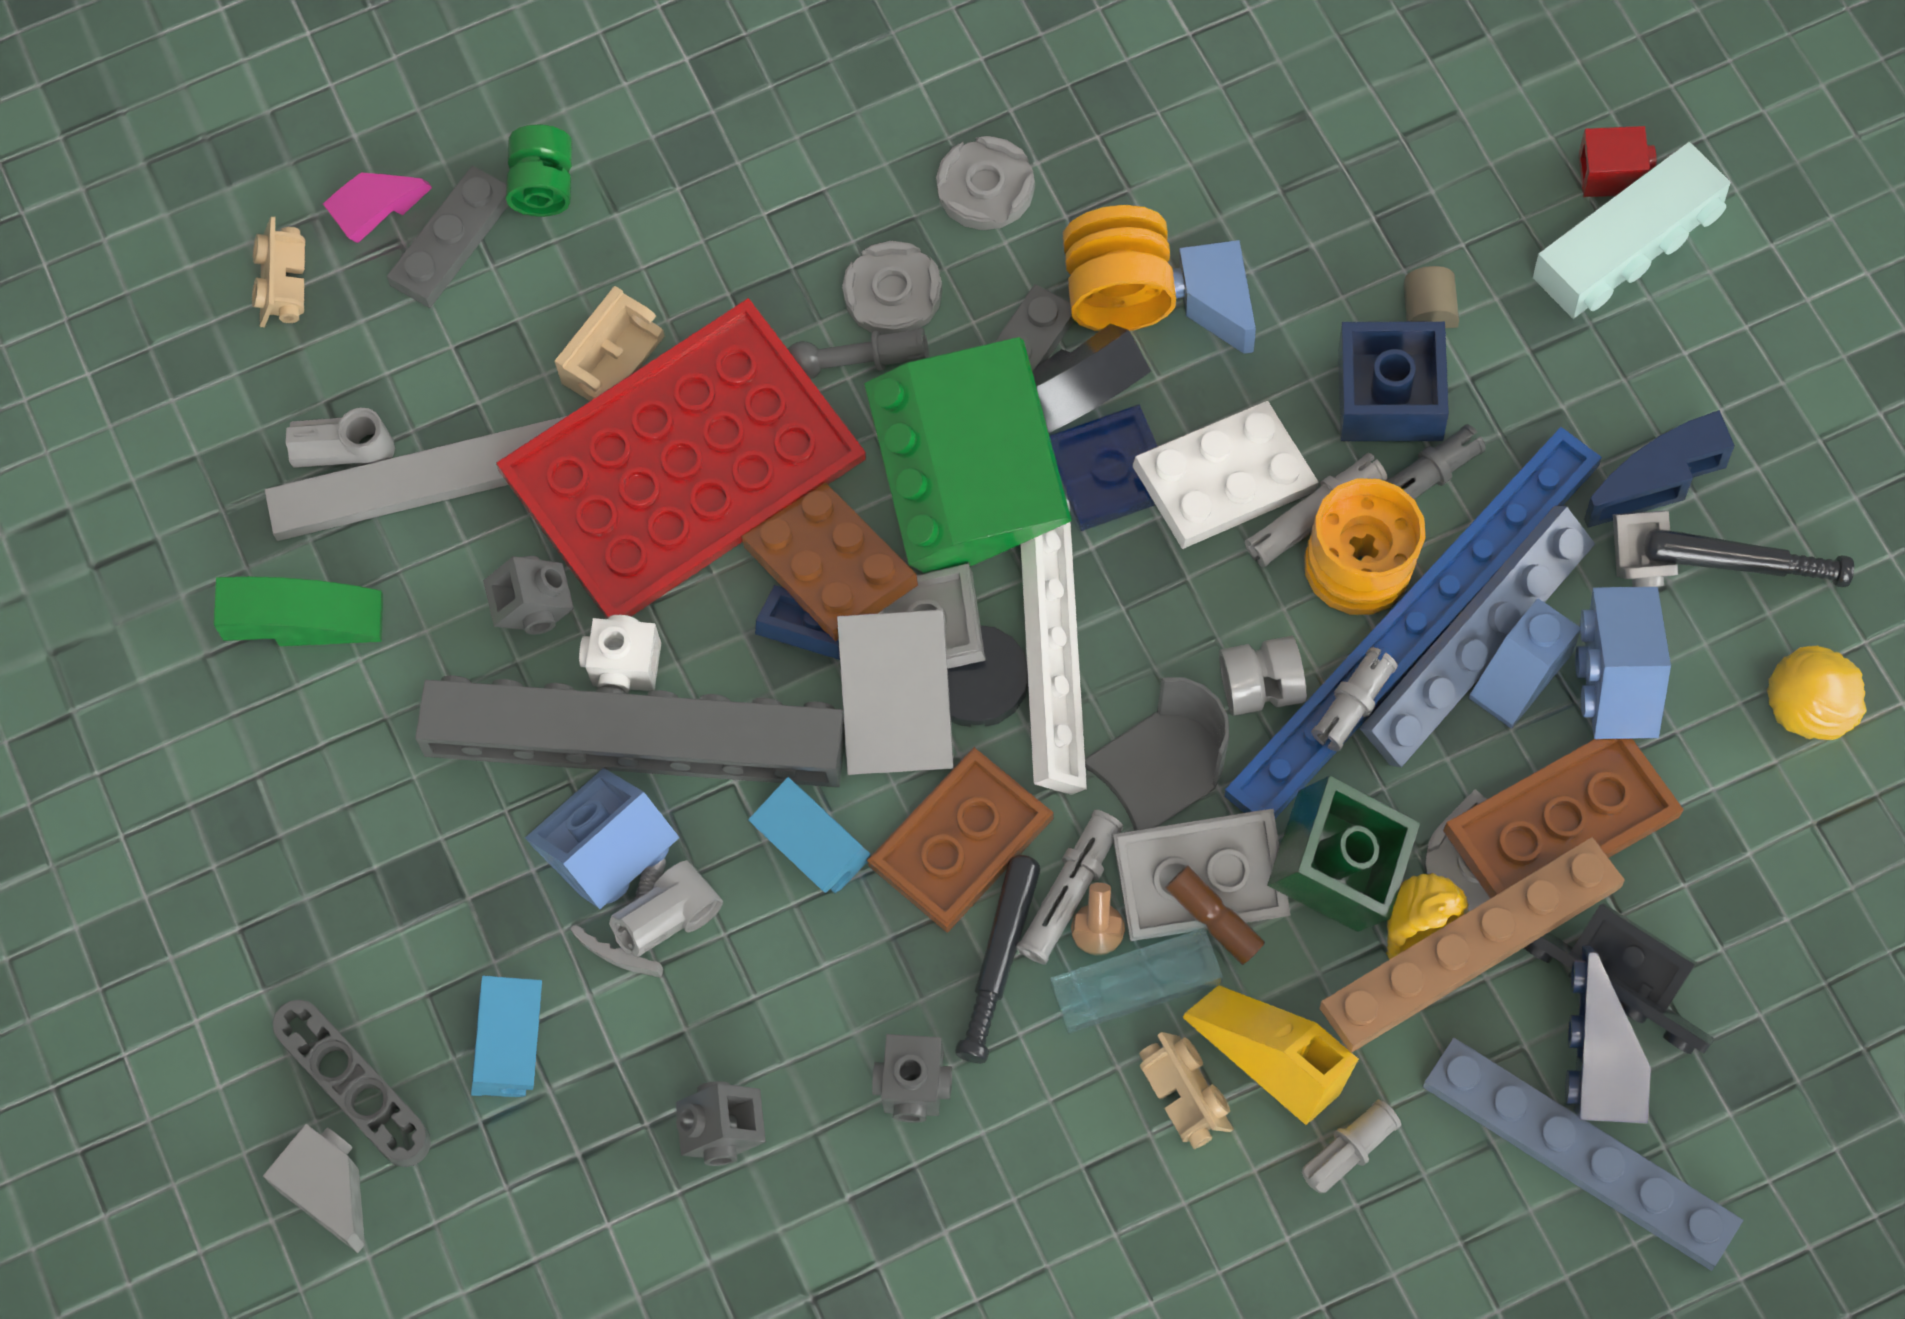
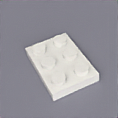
M1268 401L1137 455L1133 463L1134 470L1182 549L1314 493L1319 483Z

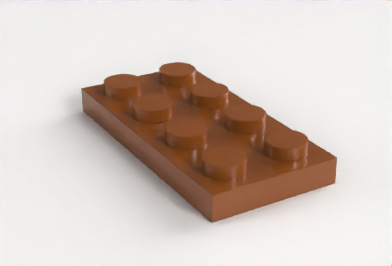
M1594 739L1446 822L1443 832L1491 899L1591 837L1594 838L1606 856L1610 858L1678 819L1684 809L1633 739Z

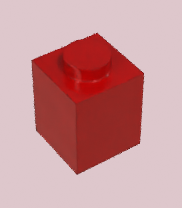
M1645 126L1584 129L1579 150L1583 197L1617 196L1656 167V149L1654 145H1647Z

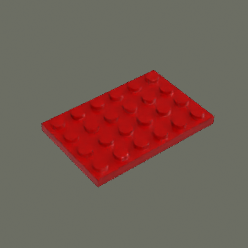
M747 298L496 462L500 474L602 614L608 619L612 615L633 616L742 543V536L825 482L829 485L866 460V452L751 300Z

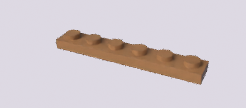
M1591 837L1322 1000L1319 1009L1347 1049L1352 1053L1616 892L1622 887L1625 880L1594 838Z

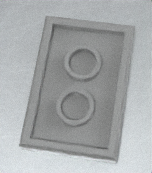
M944 609L837 616L848 775L954 768Z
M1273 809L1112 834L1129 941L1207 929L1205 924L1197 921L1165 889L1167 884L1187 865L1222 899L1226 907L1231 908L1246 923L1291 916L1288 896L1267 886L1280 848Z

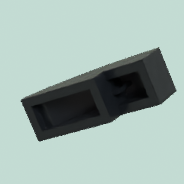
M1110 323L1072 352L1061 349L1032 371L1048 433L1099 407L1151 372L1128 329Z

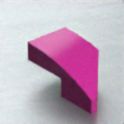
M361 172L336 191L323 205L346 236L359 243L392 211L404 215L432 186L422 178Z

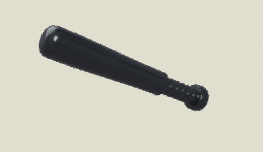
M1662 529L1650 531L1644 543L1645 555L1650 560L1781 577H1785L1787 574L1802 575L1804 577L1810 576L1812 578L1818 577L1820 579L1832 580L1833 584L1837 587H1848L1854 575V561L1851 557L1845 555L1838 556L1833 561L1832 559L1815 558L1812 556L1791 555L1790 551L1786 549Z
M1014 856L1008 863L975 988L977 993L976 1004L973 1007L974 1011L971 1014L966 1038L960 1040L955 1049V1053L959 1058L969 1062L981 1064L985 1063L988 1059L989 1049L985 1044L991 1020L994 1016L993 1012L996 1009L997 1001L1003 997L1017 950L1016 946L1020 940L1040 874L1039 863L1029 856Z

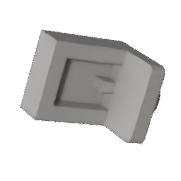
M1669 511L1613 514L1617 577L1632 579V587L1664 586V576L1678 575L1677 564L1652 561L1644 552L1645 539L1650 531L1654 529L1670 531Z

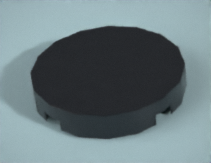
M980 625L985 661L948 669L951 721L957 725L971 727V724H985L986 727L999 724L1014 714L1026 697L1028 669L1025 653L1013 637L995 627Z

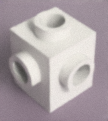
M612 615L608 619L593 618L590 636L582 637L579 653L580 667L586 668L592 686L598 688L615 687L624 690L626 693L629 692V689L654 691L661 650V640L656 624L639 622L637 619L626 615Z

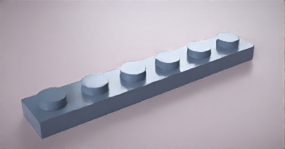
M1554 506L1360 727V730L1389 765L1402 768L1484 673L1506 636L1536 599L1539 598L1545 602L1595 545L1594 541L1568 507Z
M1456 1038L1452 1039L1424 1082L1423 1088L1710 1271L1714 1269L1743 1222V1219L1586 1120H1580L1575 1113Z

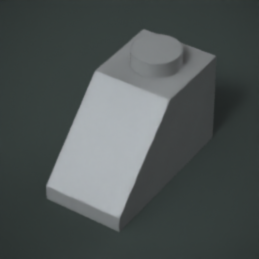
M305 1124L263 1177L280 1194L356 1253H359L365 1245L359 1169L347 1155L351 1151L352 1146L328 1127L320 1135L309 1125Z

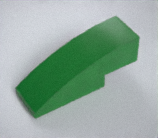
M216 577L214 626L223 641L275 639L279 647L382 642L383 593L381 590L320 580L284 577Z

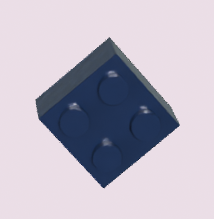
M1445 321L1342 322L1338 347L1340 440L1443 441L1449 415Z

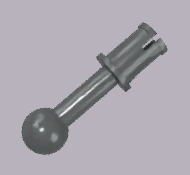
M923 328L891 334H881L879 330L873 331L871 342L818 349L810 342L800 341L788 348L810 379L815 378L821 369L875 362L877 370L883 371L885 366L889 364L929 358L928 341Z

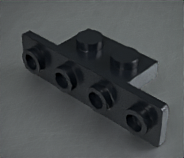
M1604 903L1600 904L1574 947L1566 944L1551 933L1545 934L1524 947L1526 951L1544 962L1550 963L1554 957L1571 968L1573 959L1581 960L1582 945L1591 946L1597 952L1628 1017L1642 1024L1649 1018L1666 1029L1663 1034L1664 1039L1688 1054H1692L1694 1049L1705 1054L1715 1040L1706 1032L1668 1009L1697 962Z

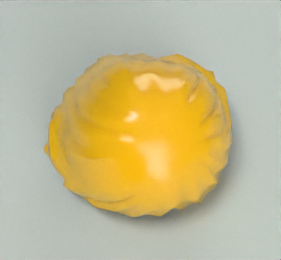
M1820 646L1800 647L1789 656L1784 657L1777 664L1772 676L1769 678V686L1767 688L1769 705L1773 708V714L1777 723L1781 724L1787 731L1807 739H1838L1846 732L1854 729L1867 711L1864 702L1865 684L1862 680L1860 669L1848 658H1844L1842 654Z
M1430 873L1412 876L1401 883L1391 918L1387 920L1388 950L1386 954L1389 960L1468 913L1469 904L1464 891L1456 886L1451 879Z

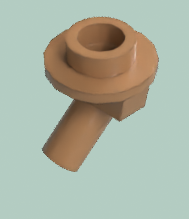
M1093 883L1089 886L1088 905L1082 907L1075 914L1071 924L1072 938L1077 947L1085 953L1095 956L1106 955L1114 951L1121 944L1125 934L1124 920L1120 913L1110 905L1111 886L1106 883Z

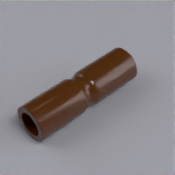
M1188 865L1165 887L1197 921L1206 925L1209 933L1241 965L1248 962L1265 944V941L1231 908L1223 904L1222 899Z

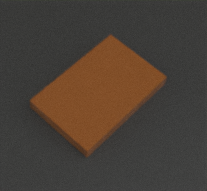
M974 747L867 860L868 866L948 933L1007 870L1009 861L1014 856L1021 855L1054 819V812Z

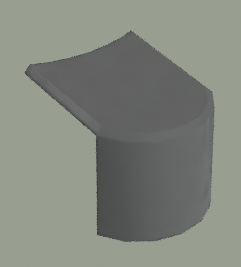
M1184 677L1162 678L1157 712L1085 758V768L1095 774L1117 796L1129 816L1134 831L1158 827L1216 788L1224 768L1229 741L1228 715L1220 699L1203 684Z

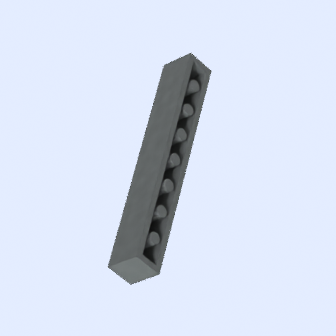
M450 675L442 677L441 681H424L415 739L424 756L432 758L595 770L605 768L609 771L783 783L789 777L799 785L840 787L845 727L843 710L835 709L834 706L824 702H807L801 707L783 705L781 702L770 698H756L751 703L732 702L727 697L717 694H705L700 696L699 699L679 698L672 692L662 690L650 691L648 695L627 694L624 690L615 687H599L596 689V692L578 691L562 683H548L544 688L524 687L521 683L508 679H498L493 681L492 684L472 683L464 677Z

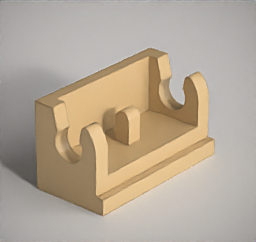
M614 286L556 358L555 364L561 383L591 401L639 370L665 337L664 330L652 322L656 315L650 309Z

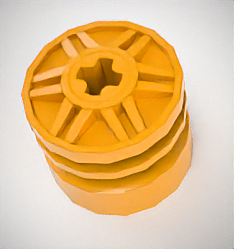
M1132 205L1102 207L1080 215L1063 231V246L1066 258V271L1071 275L1068 278L1072 318L1080 326L1100 331L1111 323L1129 331H1134L1154 325L1168 317L1176 307L1173 269L1168 264L1170 260V246L1167 242V224L1158 212L1146 207Z
M1357 478L1335 487L1322 500L1304 555L1305 576L1313 592L1329 607L1349 615H1372L1392 607L1405 594L1425 541V521L1416 501L1399 486L1381 479Z

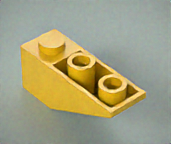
M1220 985L1185 1012L1183 1019L1305 1125L1339 1097L1359 1060L1318 1023Z

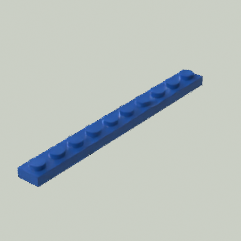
M1560 427L1225 789L1224 797L1244 813L1273 809L1276 819L1297 796L1298 791L1303 789L1337 752L1328 749V745L1331 742L1329 738L1322 745L1313 737L1311 731L1318 725L1336 699L1334 691L1340 682H1348L1366 656L1368 649L1371 647L1380 649L1381 654L1378 656L1380 661L1384 654L1387 653L1398 665L1395 672L1390 675L1374 698L1375 708L1370 713L1371 715L1554 506H1563L1599 467L1602 457L1564 428ZM1369 716L1361 717V719L1358 721L1354 729L1351 731L1345 742L1355 733V731L1366 721V719Z

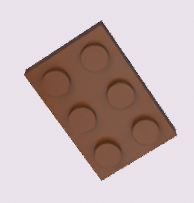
M826 482L742 536L744 548L788 591L795 601L810 614L834 641L839 640L837 616L878 614L918 586L916 573Z

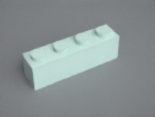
M1688 142L1538 253L1533 279L1572 319L1588 308L1591 311H1595L1608 301L1613 294V289L1627 280L1629 283H1632L1640 278L1650 267L1651 261L1662 252L1669 255L1676 251L1686 241L1689 232L1698 225L1702 224L1706 227L1716 221L1726 209L1724 201L1731 182L1696 147Z

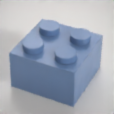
M1658 587L1593 588L1590 610H1581L1580 615L1581 640L1585 642V646H1577L1575 652L1577 678L1586 679V685H1583L1581 689L1582 716L1591 717L1594 739L1659 738L1671 663Z

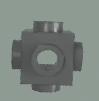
M513 556L483 580L494 627L525 630L526 633L532 635L542 634L552 630L556 622L574 609L563 563L540 560L536 556Z
M886 1034L884 1062L874 1063L872 1093L873 1095L881 1096L884 1113H892L895 1120L910 1123L926 1121V1116H939L940 1099L950 1100L952 1089V1066H943L944 1050L941 1037Z
M722 1081L708 1082L699 1085L697 1093L676 1102V1124L679 1132L681 1156L704 1158V1164L721 1166L736 1162L738 1160L737 1154L766 1142L761 1092L758 1088L734 1086Z

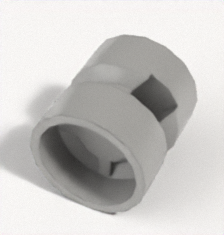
M1293 635L1266 640L1262 643L1260 650L1256 651L1249 644L1219 650L1222 683L1232 716L1261 711L1265 702L1268 701L1276 708L1306 702L1304 670L1299 649Z

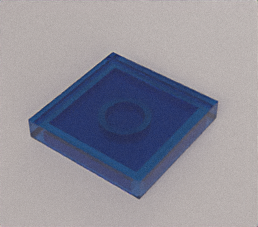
M1140 404L1050 435L1063 489L1081 531L1155 506L1154 501L1133 468L1135 456L1158 447Z

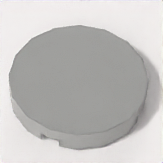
M991 136L976 137L975 142H969L965 145L962 142L952 147L941 160L936 176L939 202L948 216L964 227L978 230L1003 228L1018 220L1030 206L1035 190L1033 170L1023 150L1006 139Z
M888 241L871 245L861 252L862 256L857 258L854 263L852 261L847 267L842 285L847 312L858 326L871 333L879 330L881 334H891L921 328L931 321L940 307L943 289L938 266L931 257L929 259L927 255L921 253L920 248L910 243Z

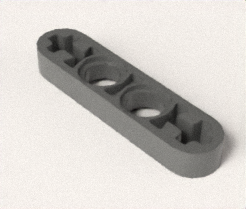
M293 1000L282 1005L275 1013L273 1032L284 1048L388 1161L400 1167H410L421 1162L428 1154L431 1145L430 1134L422 1121L314 1005L304 1000ZM296 1017L302 1021L308 1019L306 1022L308 1028L319 1040L313 1048L309 1046L300 1034L296 1032L291 1034L293 1029L289 1023L292 1019ZM332 1051L346 1053L348 1055V1066L341 1075L330 1078L320 1073V1063L326 1054ZM370 1088L380 1090L383 1093V1103L377 1112L365 1116L355 1111L354 1103L360 1092ZM396 1109L400 1110V1112L394 1114ZM390 1118L406 1134L414 1129L416 1130L411 1136L415 1145L407 1151L402 1146L397 1147L394 1151L392 1150L397 1142L384 1126ZM379 1128L376 1133L373 1132L374 1129Z

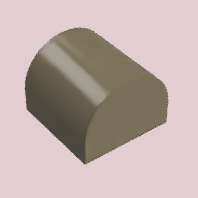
M1428 266L1408 273L1403 285L1407 322L1445 321V328H1458L1459 313L1454 272L1445 267Z

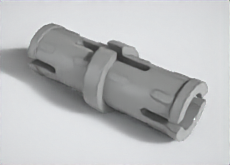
M1374 647L1369 648L1366 656L1348 682H1340L1334 691L1336 699L1318 725L1311 731L1313 737L1320 744L1324 745L1329 738L1331 742L1328 745V749L1340 751L1343 743L1361 717L1370 715L1375 708L1374 698L1398 667L1396 661L1389 654L1385 653L1380 661L1378 656L1381 654V650Z

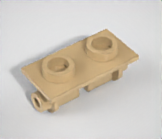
M270 217L264 235L256 234L253 247V263L261 264V278H255L252 306L260 308V327L264 328L269 315L279 316V320L284 323H295L299 321V315L304 313V278L288 277L286 273L303 274L305 238L300 235V230L296 227H284L281 231H275V217Z
M1159 1033L1157 1036L1164 1047L1161 1048L1158 1043H1154L1144 1048L1139 1053L1143 1060L1140 1068L1159 1099H1164L1176 1090L1181 1096L1164 1109L1177 1129L1182 1141H1189L1193 1149H1196L1212 1139L1208 1131L1210 1129L1223 1132L1233 1131L1234 1128L1226 1116L1230 1113V1107L1220 1090L1213 1084L1209 1086L1199 1070V1067L1203 1065V1061L1195 1046L1185 1037L1181 1039L1177 1035Z

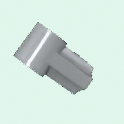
M360 407L352 409L344 414L342 418L292 421L290 426L286 428V446L289 462L293 468L351 463L362 466L391 459L395 451L394 440L378 414L369 408ZM374 434L368 442L358 444L365 436Z
M681 861L668 869L656 881L651 891L611 915L609 925L613 930L616 942L626 954H633L638 958L682 929L689 933L704 926L721 909L723 900L690 861Z

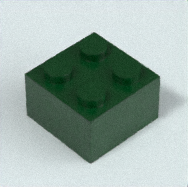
M1328 776L1298 791L1267 886L1356 932L1387 921L1391 918L1420 823L1332 776Z

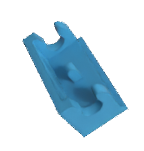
M789 777L748 819L825 893L830 889L834 893L840 891L865 864H868L867 860L872 856L869 851Z
M482 976L471 1096L524 1097L526 1096V1090H533L542 980Z

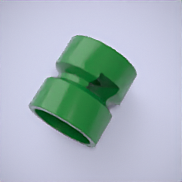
M537 124L519 127L509 136L508 165L510 170L507 174L506 200L507 204L514 211L529 216L547 217L560 214L569 207L571 200V177L569 171L572 167L573 143L571 137L565 131L554 126Z

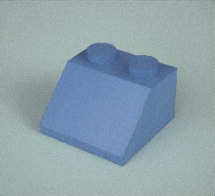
M605 768L600 770L525 837L529 844L581 897L599 909L605 904L612 903L622 897L628 890L629 883L646 867H652L662 861L667 855L669 847L680 838L642 790Z

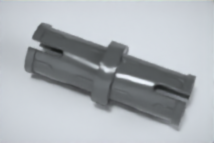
M1465 424L1458 432L1437 447L1428 446L1418 454L1419 459L1385 481L1400 488L1408 485L1409 487L1404 489V491L1413 499H1416L1435 484L1442 486L1450 481L1453 471L1478 454L1485 452V443L1480 436L1463 447L1462 445L1477 433L1474 427Z

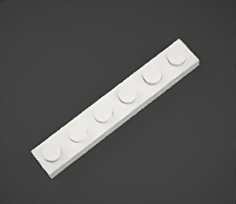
M1069 522L1022 543L1021 560L1034 784L1073 795L1086 790L1087 785L1071 524Z

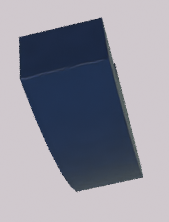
M1720 410L1690 420L1658 436L1633 453L1607 477L1591 496L1584 518L1587 528L1613 521V514L1645 512L1686 499L1693 477L1725 469L1735 445Z

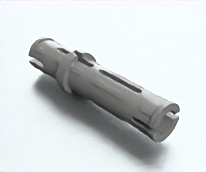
M1368 452L1336 477L1327 476L1320 481L1321 487L1313 494L1299 502L1264 529L1247 538L1245 546L1252 558L1257 560L1260 557L1258 564L1264 568L1280 554L1309 535L1323 498L1338 485L1357 478L1387 480L1386 471L1378 459L1371 463L1374 460V455Z
M1100 810L1093 811L1092 817L1074 849L1068 848L1062 857V861L1065 864L1044 898L1041 907L1021 942H1018L1017 950L1032 961L1043 965L1047 964L1048 957L1071 920L1092 880H1099L1104 868L1101 864L1114 843L1112 834L1121 833L1123 829V824L1108 813Z

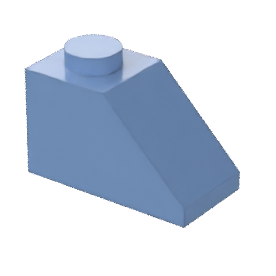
M1240 240L1179 248V268L1172 269L1176 298H1183L1186 316L1244 354L1254 352L1256 328Z
M1537 598L1506 636L1470 693L1469 699L1512 729L1574 653L1580 634V627Z

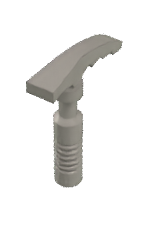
M665 859L643 870L634 901L652 890L656 881L663 875L666 865ZM577 925L571 927L570 930L584 947L607 962L626 970L662 978L664 969L659 962L640 956L637 958L630 953L626 954L621 947L613 949L611 944L599 942L596 937L588 935L583 928Z

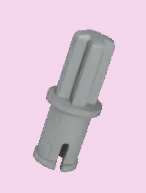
M1378 1099L1346 1129L1338 1128L1334 1131L1335 1139L1303 1167L1301 1173L1306 1183L1319 1194L1326 1193L1357 1164L1364 1166L1369 1161L1368 1154L1388 1135L1401 1127V1121L1394 1110L1384 1101Z

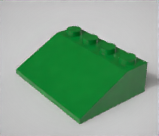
M1020 337L908 362L864 383L910 566L923 573L968 563L971 567L1072 521L1024 340Z

